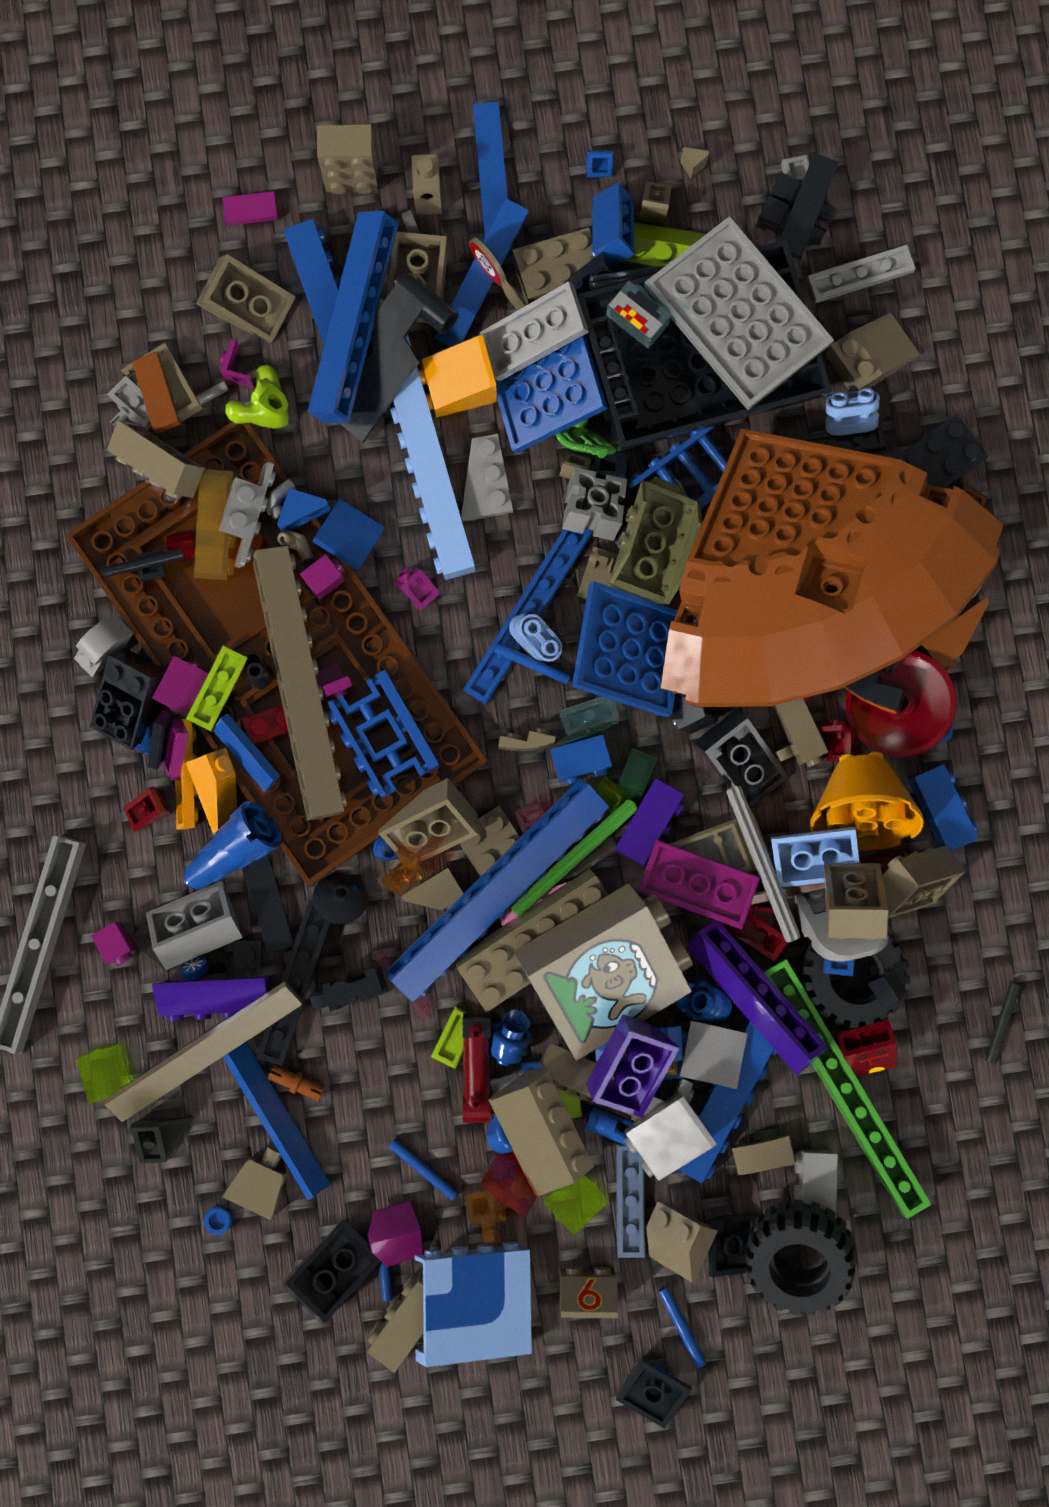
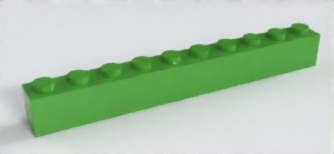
M780 959L763 969L764 974L828 1046L812 1065L899 1213L908 1219L930 1206L929 1199L852 1069L844 1060L842 1052L787 959Z

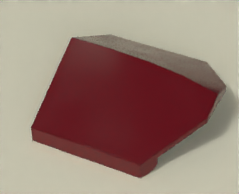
M752 904L743 929L734 927L730 932L753 951L775 963L789 944V942L785 941L771 905Z

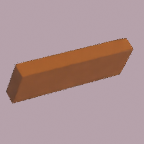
M153 352L132 361L153 431L158 434L180 425L181 422L160 355L157 352Z

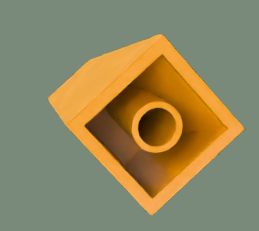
M483 335L476 336L422 359L423 369L418 371L422 386H428L430 394L425 396L429 410L434 409L436 418L497 402L496 382Z

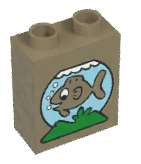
M629 884L513 951L576 1061L609 1041L622 1014L644 1021L692 992L682 974V971L693 965L688 953L676 936L666 942L660 932V929L671 923L664 907L655 894L642 900Z

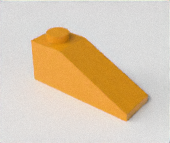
M226 748L186 762L213 835L230 819L229 816L237 809L236 773Z

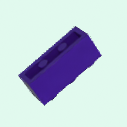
M655 778L614 851L640 866L648 862L655 840L659 838L665 839L672 827L668 825L672 815L677 817L685 803L681 799L684 794Z

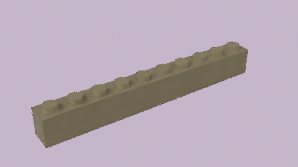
M288 546L255 550L252 561L306 818L309 821L339 815L344 811L343 807H346V797L344 791L339 789L340 769L338 764H334L332 756L335 753L334 741L332 737L328 738L326 727H329V717L327 711L322 709L323 689L320 684L317 685L315 674H318L316 659L311 658V634L305 630L304 622L307 621L305 607L300 606L298 597L301 596V586L299 580L294 578L293 570L296 569L295 558L293 554H289Z

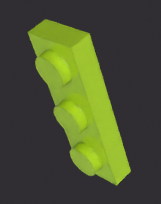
M225 646L222 647L186 718L188 721L212 732L248 658Z

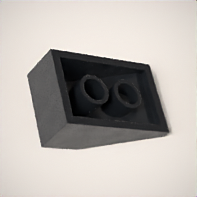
M737 709L694 742L728 788L741 786L749 808L753 807L789 778L750 720Z
M342 1219L297 1265L281 1285L320 1323L325 1324L381 1261L372 1253L370 1244Z

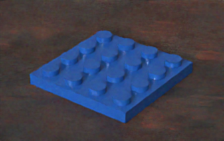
M586 334L500 382L495 379L498 404L511 450L515 453H519L608 409Z
M596 581L590 583L572 687L664 717L671 716L675 693L661 689L669 628L678 610Z

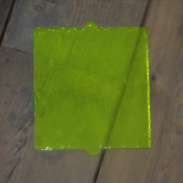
M120 1044L102 1050L96 1048L92 1053L75 1058L89 1104L108 1098L131 1082Z
M585 1175L573 1184L552 1191L543 1200V1203L555 1214L556 1221H561L573 1235L609 1202L596 1188V1182H591Z

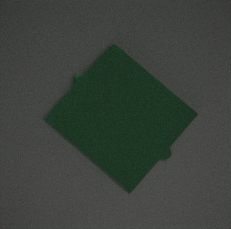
M608 722L567 735L560 744L564 746L603 735L611 728L610 723Z

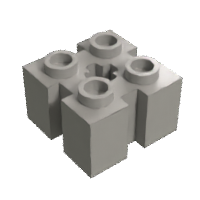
M575 467L567 486L565 503L568 504L564 511L562 529L583 534L584 529L593 530L594 537L614 541L622 525L624 506L621 504L626 494L627 479L606 475L605 479L595 478L596 472Z

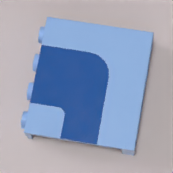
M510 1241L504 1242L503 1247L494 1248L493 1244L477 1245L475 1250H468V1247L459 1246L452 1247L451 1252L442 1253L440 1249L425 1250L424 1255H415V1260L423 1263L424 1348L416 1349L417 1362L425 1367L532 1354L529 1249L519 1246V1242Z

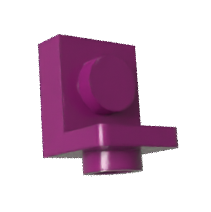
M415 566L405 568L398 575V580L395 582V585L405 593L420 611L440 594L439 590L422 570Z

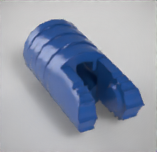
M592 1105L585 1121L584 1129L626 1145L624 1139L628 1136L623 1132L615 1130V1127L627 1129L635 1122Z

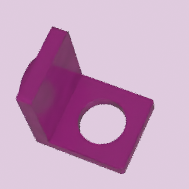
M231 339L228 350L222 353L220 360L222 368L220 372L226 381L255 389L256 384L251 376L234 372L241 348L237 340Z

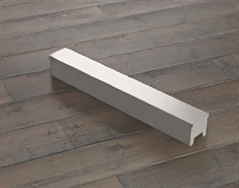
M53 835L0 1007V1049L9 1051L12 1054L23 1053L86 842L61 835Z

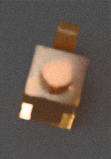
M491 1189L467 1194L466 1202L469 1223L482 1227L484 1243L493 1244L500 1242L499 1232L495 1223L506 1221L502 1193Z

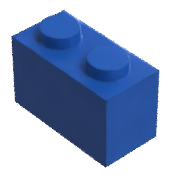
M603 735L550 750L558 782L565 781L566 785L575 784L579 779L581 780L580 777L591 774L592 778L606 775L607 769L612 767Z

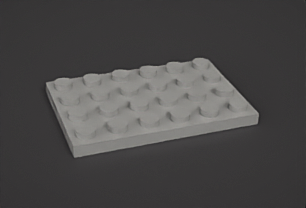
M730 216L645 281L644 287L747 410L761 401L834 342L830 334Z

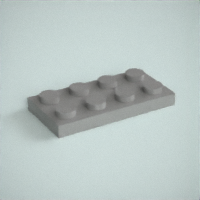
M568 281L481 331L480 334L483 335L494 378L500 382L585 335L589 330L575 287Z

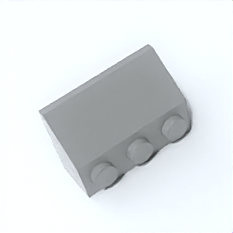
M222 881L146 912L152 948L166 970L243 938L237 915Z

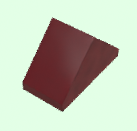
M154 786L146 789L123 807L134 832L173 814L162 790Z

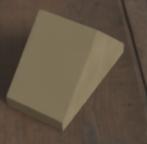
M646 181L639 221L665 225L672 185Z

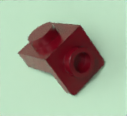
M830 721L829 726H820V732L827 734V761L839 762V758L845 754L856 756V728L846 726L845 721Z

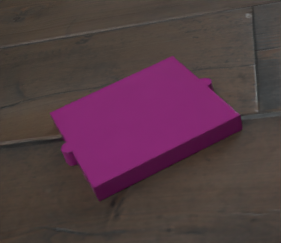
M173 656L152 699L168 706L170 711L176 710L188 716L209 673L197 668L195 663L189 664Z

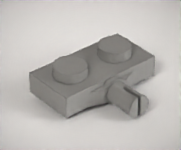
M125 376L107 394L120 409V412L109 422L115 427L118 420L125 422L129 418L148 431L152 425L141 389Z

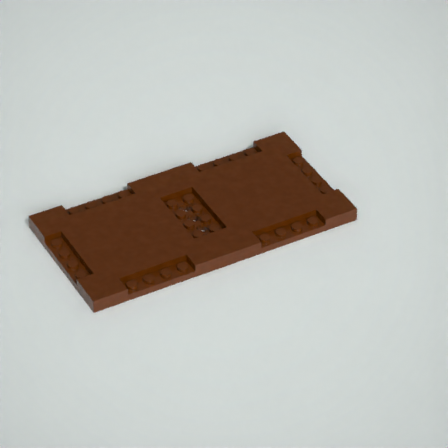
M232 421L184 454L205 468L193 498L181 496V499L173 498L165 493L166 489L149 483L148 478L65 535L153 663L167 669L173 656H176L189 664H197V668L209 673L219 652L225 646L247 658L257 656L262 663L270 666L273 671L272 682L266 688L255 689L247 682V667L245 664L216 722L217 724L219 719L228 713L243 730L240 723L241 719L283 704L273 656L268 651L270 642L252 558L243 567H234L242 538L219 531L234 478L257 485L263 465L267 462L274 463L272 471H275L276 474L272 486H268L265 496L268 499L271 491L288 478L250 424H239ZM283 499L281 503L282 507L284 505L285 499ZM266 509L264 512H260L257 521L261 523V527L257 537H253L250 547L253 548V554L255 550L282 547L277 540L278 535L281 533L277 525L279 519H274L272 515H268ZM317 519L292 530L306 537L314 559L302 563L298 552L288 548L289 554H293L295 558L296 569L293 570L294 578L299 580L301 586V596H298L300 606H304L306 610L307 621L304 622L305 630L310 632L312 638L311 658L316 659L318 671L333 664H338L343 676L349 677L352 686L346 688L348 694L343 696L349 706L372 694L366 681L376 677V674L385 670L440 767L420 777L415 766L391 778L397 790L396 792L391 793L384 799L381 798L380 794L374 796L367 784L371 778L366 770L361 773L353 759L357 757L353 747L348 749L340 734L344 733L339 723L334 725L329 717V727L326 728L328 738L332 737L334 741L335 753L332 756L334 764H338L341 779L338 780L340 791L343 790L345 793L346 807H343L344 811L339 815L307 821L289 733L255 745L280 774L273 787L264 792L215 732L197 725L214 751L226 748L236 773V783L246 798L267 810L263 814L267 820L270 817L274 818L282 835L280 847L308 887L313 886L379 838L378 830L425 789L447 778L455 786L488 763L349 564L312 542L322 527ZM194 531L199 557L165 563L167 578L141 583L137 570L107 578L103 577L102 567L134 560V555L160 549L163 552H167V536ZM326 554L330 560L335 558L342 566L344 572L341 574L345 581L321 600H318L304 582L300 573ZM257 669L256 673H253V676H258L260 674V669ZM382 686L376 687L381 698L370 703L376 716L389 709L393 718L398 717ZM331 695L321 701L324 711L331 709L327 703L332 700ZM343 707L339 708L338 710L356 740L359 739L360 736L355 728L366 722L361 710L348 716ZM388 719L364 732L375 753L399 741ZM408 732L404 733L403 736L408 744L397 750L402 762L405 763L416 757L421 766L426 764ZM367 754L365 757L382 787L387 786L382 775L394 769L386 756L375 763L370 754Z

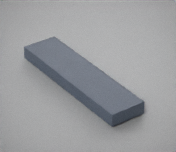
M616 1143L617 1258H645L644 1169L640 1164L644 1159L638 1151L633 1154L628 1146L621 1143Z

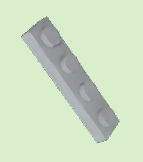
M904 245L808 275L806 280L814 303H818L911 274L916 268L908 246Z

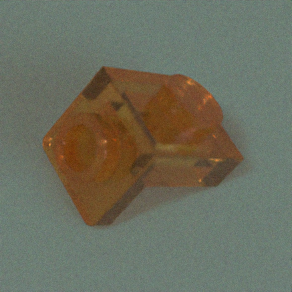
M399 848L396 854L400 863L387 873L381 881L385 888L401 897L424 877V874L420 868V859L413 852L407 853Z

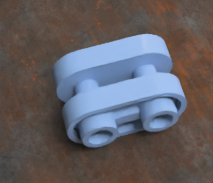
M863 388L859 391L837 392L826 399V413L828 414L825 423L826 431L831 435L841 436L876 429L879 423V413L877 412L879 409V394L872 389Z
M519 614L511 620L509 625L511 635L530 657L539 661L550 662L556 660L561 655L562 643L541 617L535 614Z

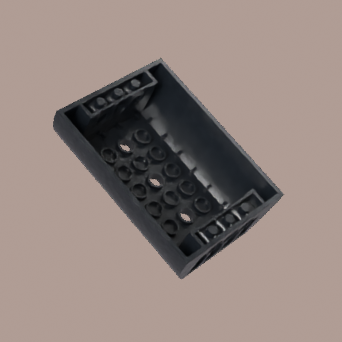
M787 240L756 247L806 306ZM653 275L578 294V300L589 330L586 333V337L608 409L602 412L610 440L617 451L627 450L815 400L832 393L820 353L761 401L747 410L661 306L656 312L661 315L658 321L662 325L651 338L609 306L620 291L626 295L629 291L636 294L639 290L659 305L644 287L645 281ZM694 357H701L706 365L703 368L697 369L692 366L691 360ZM645 370H649L654 373L655 379L651 382H645L641 379L640 374Z

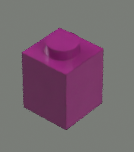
M326 554L300 573V576L318 600H321L345 581L341 574L344 572L342 566L335 558L330 560Z
M113 922L90 935L106 964L115 963L116 966H119L131 959L130 954L136 951L121 922Z

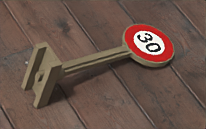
M472 238L469 241V246L482 269L495 283L501 285L506 297L517 311L525 307L527 304L516 289L507 282L505 274L494 255L479 239Z

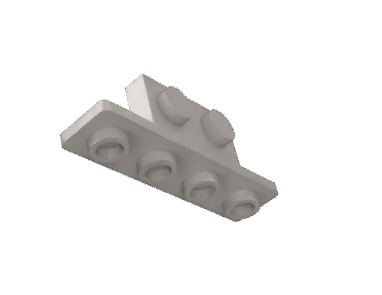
M267 462L263 465L257 485L239 478H234L219 531L242 538L234 567L241 568L245 563H249L252 558L253 548L250 547L253 537H257L261 527V523L257 521L260 512L265 511L268 503V497L265 496L268 486H272L276 472L272 471L274 466L272 462Z

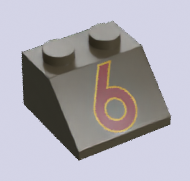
M576 1266L566 1267V1271H560L561 1318H618L616 1272H611V1268L595 1267L594 1271H583L582 1267Z

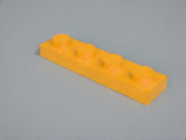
M182 719L188 732L180 780H175L176 830L195 828V823L198 821V809L194 807V796L197 795V791L186 765V762L197 758L196 754L193 753L196 729L192 726V722L187 719Z

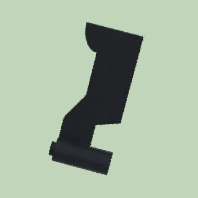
M411 273L400 274L395 279L393 289L377 311L373 349L364 362L363 374L360 377L349 424L339 423L362 443L368 438L420 362L406 339L407 334L418 318L424 319L439 333L446 334L455 325L459 317V313Z

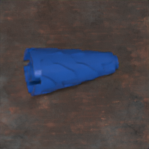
M250 801L244 802L229 816L230 819L213 835L214 838L197 852L198 855L184 871L186 885L192 889H203L213 882L222 880L236 869L241 870L254 860H259L278 848L282 843V835L274 818L270 817L267 820L263 816L267 810L259 804Z

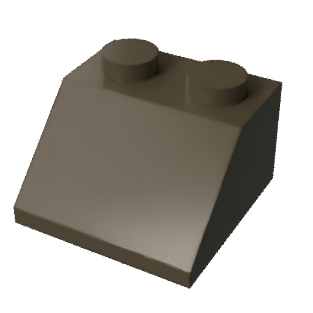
M658 1201L646 1227L649 1257L690 1282L695 1283L718 1230L675 1206Z

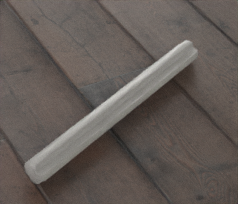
M741 786L729 788L727 790L728 798L785 941L792 942L800 938L799 930Z

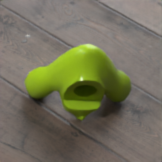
M269 365L259 366L255 372L257 386L250 396V404L247 405L242 401L231 400L226 404L225 413L229 420L234 423H253L272 429L286 427L289 422L288 402L282 393L278 374Z

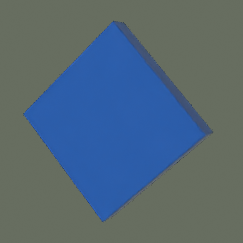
M339 499L312 542L359 570L385 527Z

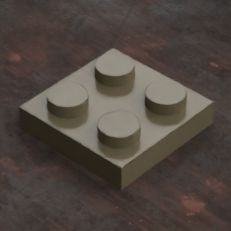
M499 805L478 819V835L459 844L481 877L520 837Z

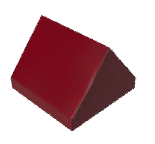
M193 530L167 536L166 547L168 551L182 548L184 559L172 562L199 557Z

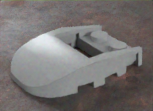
M825 888L795 895V903H797L799 921H801L803 935L810 938L812 947L823 958L832 961L854 960L876 954L887 945L888 933L887 939L867 940L848 938L839 940L828 938L826 912L814 915V913L826 911Z

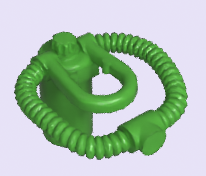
M588 419L555 434L563 446L575 451L588 452L592 455H597L599 458H604L607 454H613L616 451V448L603 436L596 433V431L586 428ZM576 436L581 437L585 444L580 442Z

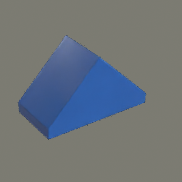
M289 488L277 525L281 532L286 530L292 531L330 512L331 509L326 499Z

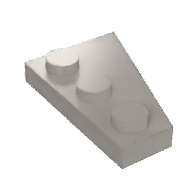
M498 434L472 438L461 515L462 522L513 513Z

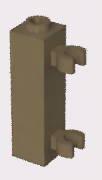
M804 699L772 706L790 745L774 753L778 762L780 763L795 756L799 766L807 763L808 767L822 762V755L828 753V750Z

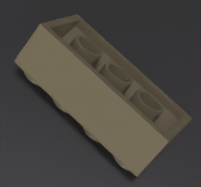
M528 1069L489 1099L535 1196H540L573 1184L594 1167L548 1071Z

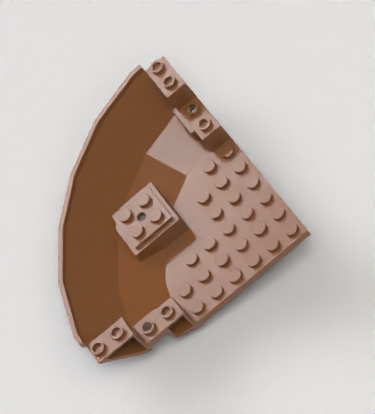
M741 428L686 562L679 590L682 602L669 628L661 689L676 694L686 695V704L697 707L774 706L841 689L905 658L958 617L997 565L1000 556V549L997 548V544L1004 524L962 489L954 486V489L928 485L927 472L900 459ZM830 587L837 588V591L834 593H828L827 589ZM689 620H696L693 624L687 623Z

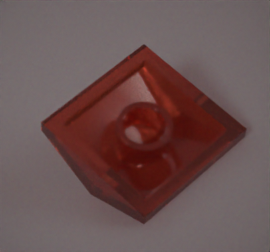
M514 1151L505 1154L497 1153L479 1185L525 1218L537 1196H535Z

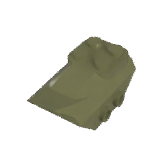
M654 477L649 482L641 481L634 506H631L627 513L626 522H628L626 532L621 534L618 541V548L620 550L610 584L618 590L652 602L670 604L681 585L687 559L702 525L701 503L690 499L683 487Z

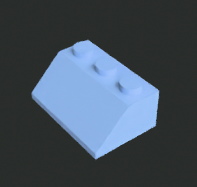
M855 827L771 837L776 875L781 888L824 883V863H860Z

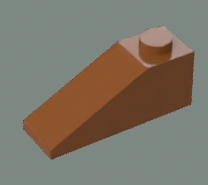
M986 597L924 642L917 648L918 652L933 658L945 671L958 664L955 659L963 654L990 602Z

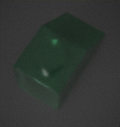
M632 748L610 801L622 805L626 800L630 799L638 806L658 758Z

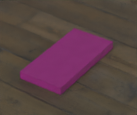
M656 839L637 892L648 896L655 894L659 900L743 929L760 877Z

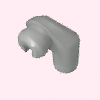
M289 479L270 493L266 511L274 519H279L283 508L281 503L286 498L289 488L296 490L295 485Z

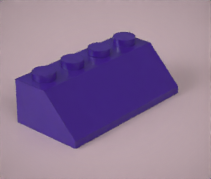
M273 977L159 982L152 984V990L158 1015L167 1016V1021L184 1020V1015L194 1014L195 1020L212 1019L211 1014L222 1013V1018H230L273 989Z

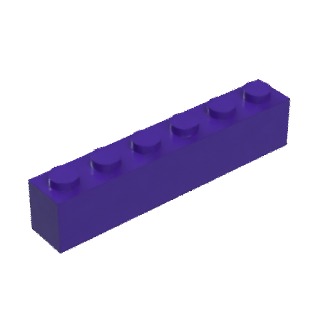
M715 920L698 931L687 946V949L792 1071L798 1075L815 1062L828 1048L826 1043L722 924Z

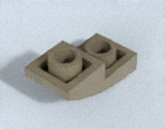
M536 728L535 732L529 731L527 741H523V736L507 733L506 737L500 736L498 749L507 751L539 750L554 745L556 736H551V731Z
M790 1134L763 1138L760 1142L734 1145L732 1148L738 1175L775 1169L796 1162Z

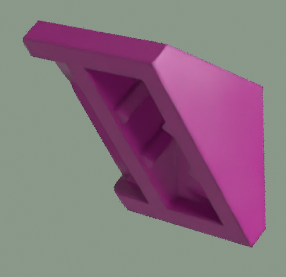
M411 1201L373 1211L368 1233L372 1253L386 1267L415 1259V1255H423L421 1229Z

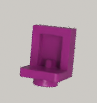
M333 664L319 670L318 674H315L317 685L320 684L322 686L324 698L331 695L332 700L337 699L341 695L348 694L346 688L352 686L349 677L343 676L338 664Z

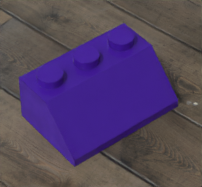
M622 1014L586 1083L592 1102L643 1118L680 1049L679 1045L649 1023Z

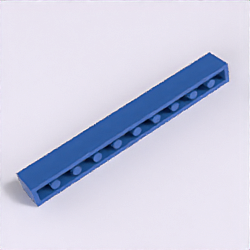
M579 779L384 972L389 980L412 1002L424 996L429 986L436 979L443 977L447 973L449 966L456 959L463 957L467 953L468 947L476 939L482 938L487 933L488 927L495 920L501 919L506 914L508 907L515 900L521 899L526 894L527 888L534 881L540 880L546 874V869L553 862L559 861L573 842L579 841L593 823L602 819L609 806L588 783Z

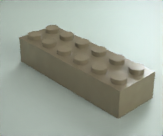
M590 869L526 910L521 916H517L469 948L463 957L454 961L456 968L486 1013L531 983L513 951L608 896L599 879Z

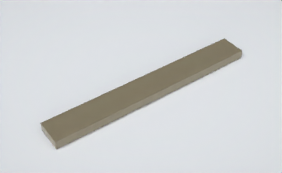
M284 981L106 1098L105 1106L121 1122L125 1121L300 1007L302 999Z

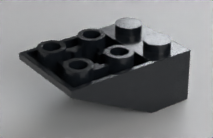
M131 650L109 654L90 727L126 748L134 750L160 705V702L152 699V696L166 669Z

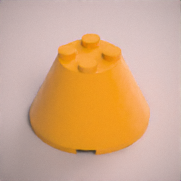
M872 752L868 755L858 756L845 754L839 758V763L836 765L810 821L811 832L855 827L858 852L878 851L901 845V840L910 835L911 838L916 837L922 830L923 816L890 764L884 759L882 753Z

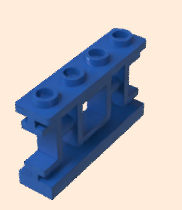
M385 670L376 674V677L366 681L372 694L351 706L347 704L343 695L337 697L334 701L327 702L331 708L327 711L334 725L339 723L344 733L340 734L344 744L348 749L353 747L357 754V757L353 758L361 773L365 770L371 778L367 782L374 796L380 794L382 799L397 791L391 778L415 766L420 777H422L426 773L440 767ZM382 686L398 717L393 718L389 709L376 716L370 706V703L381 698L376 687ZM343 707L348 716L361 710L366 722L355 728L360 736L359 739L356 740L338 710L339 708ZM388 719L399 741L375 753L364 732ZM408 732L426 764L421 766L416 757L405 763L402 762L397 750L408 744L403 736L404 733ZM367 754H370L375 763L386 756L394 769L382 775L387 786L382 787L365 757Z

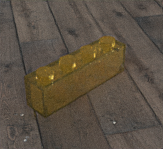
M204 469L200 479L194 578L229 581V575L234 576L235 560L230 559V548L235 549L236 536L219 531L235 477L233 471Z

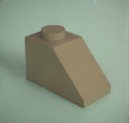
M449 868L401 897L405 902L443 911L446 908H450L464 893Z

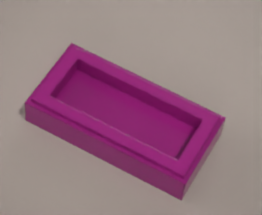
M274 191L222 197L226 226L278 220Z
M172 719L163 764L170 780H180L188 736L182 719Z

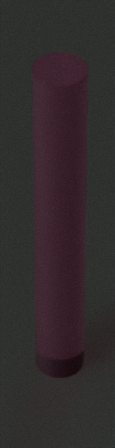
M381 948L372 954L384 971L393 964ZM407 998L423 1019L431 1013L421 998H417L414 1002Z

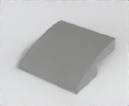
M691 1021L680 1076L737 1089L748 1034Z

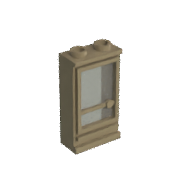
M752 813L753 818H754V820H755V823H756V825H757V828H758V830H759V833H760V835H761V838H762V840H763V843H764V845H765V848H766V850H767V853H768V855H769V858H770V860H771V863L773 864L772 859H771L770 854H769V851H768L767 846H766V844H765V841H764V839H763L762 833H761L760 828H759V826H758V823H757V821H756L755 815H754V813ZM737 819L670 843L673 846L748 873L757 870Z

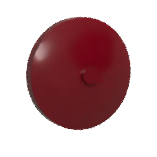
M917 651L911 652L902 660L892 664L888 672L885 671L887 667L877 671L882 677L880 684L904 690L906 695L900 715L877 708L847 690L845 702L846 715L850 726L856 728V736L871 750L888 757L906 758L929 751L946 736L956 714V693L948 673L933 658Z

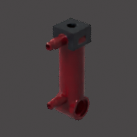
M463 1013V1123H491V1104L489 1102L491 1098V1013Z

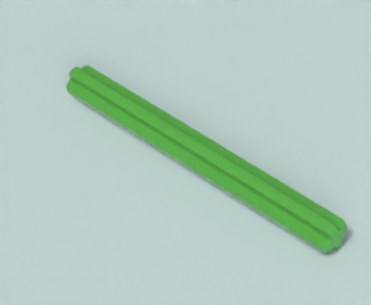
M630 799L626 800L547 871L540 880L527 889L526 894L521 899L515 900L510 905V909L517 916H521L638 810L636 804Z

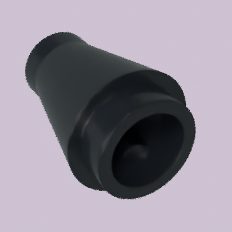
M251 663L247 667V682L255 689L266 688L273 680V671L266 663ZM260 669V674L258 676H253V673H256V670Z

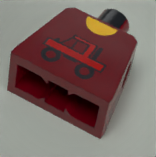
M889 1020L837 1033L844 1060L857 1076L868 1074L878 1076L884 1070L896 1066L897 1045Z

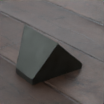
M195 1117L139 1119L131 1123L130 1129L139 1163L167 1162L169 1155Z

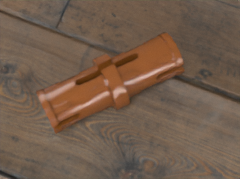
M274 1064L272 1071L282 1076L279 1077L270 1073L269 1081L289 1088L291 1093H301L314 1099L316 1102L320 1100L322 1095L313 1092L311 1089L313 1088L323 1093L325 1085L303 1077L304 1074L301 1072L296 1074Z

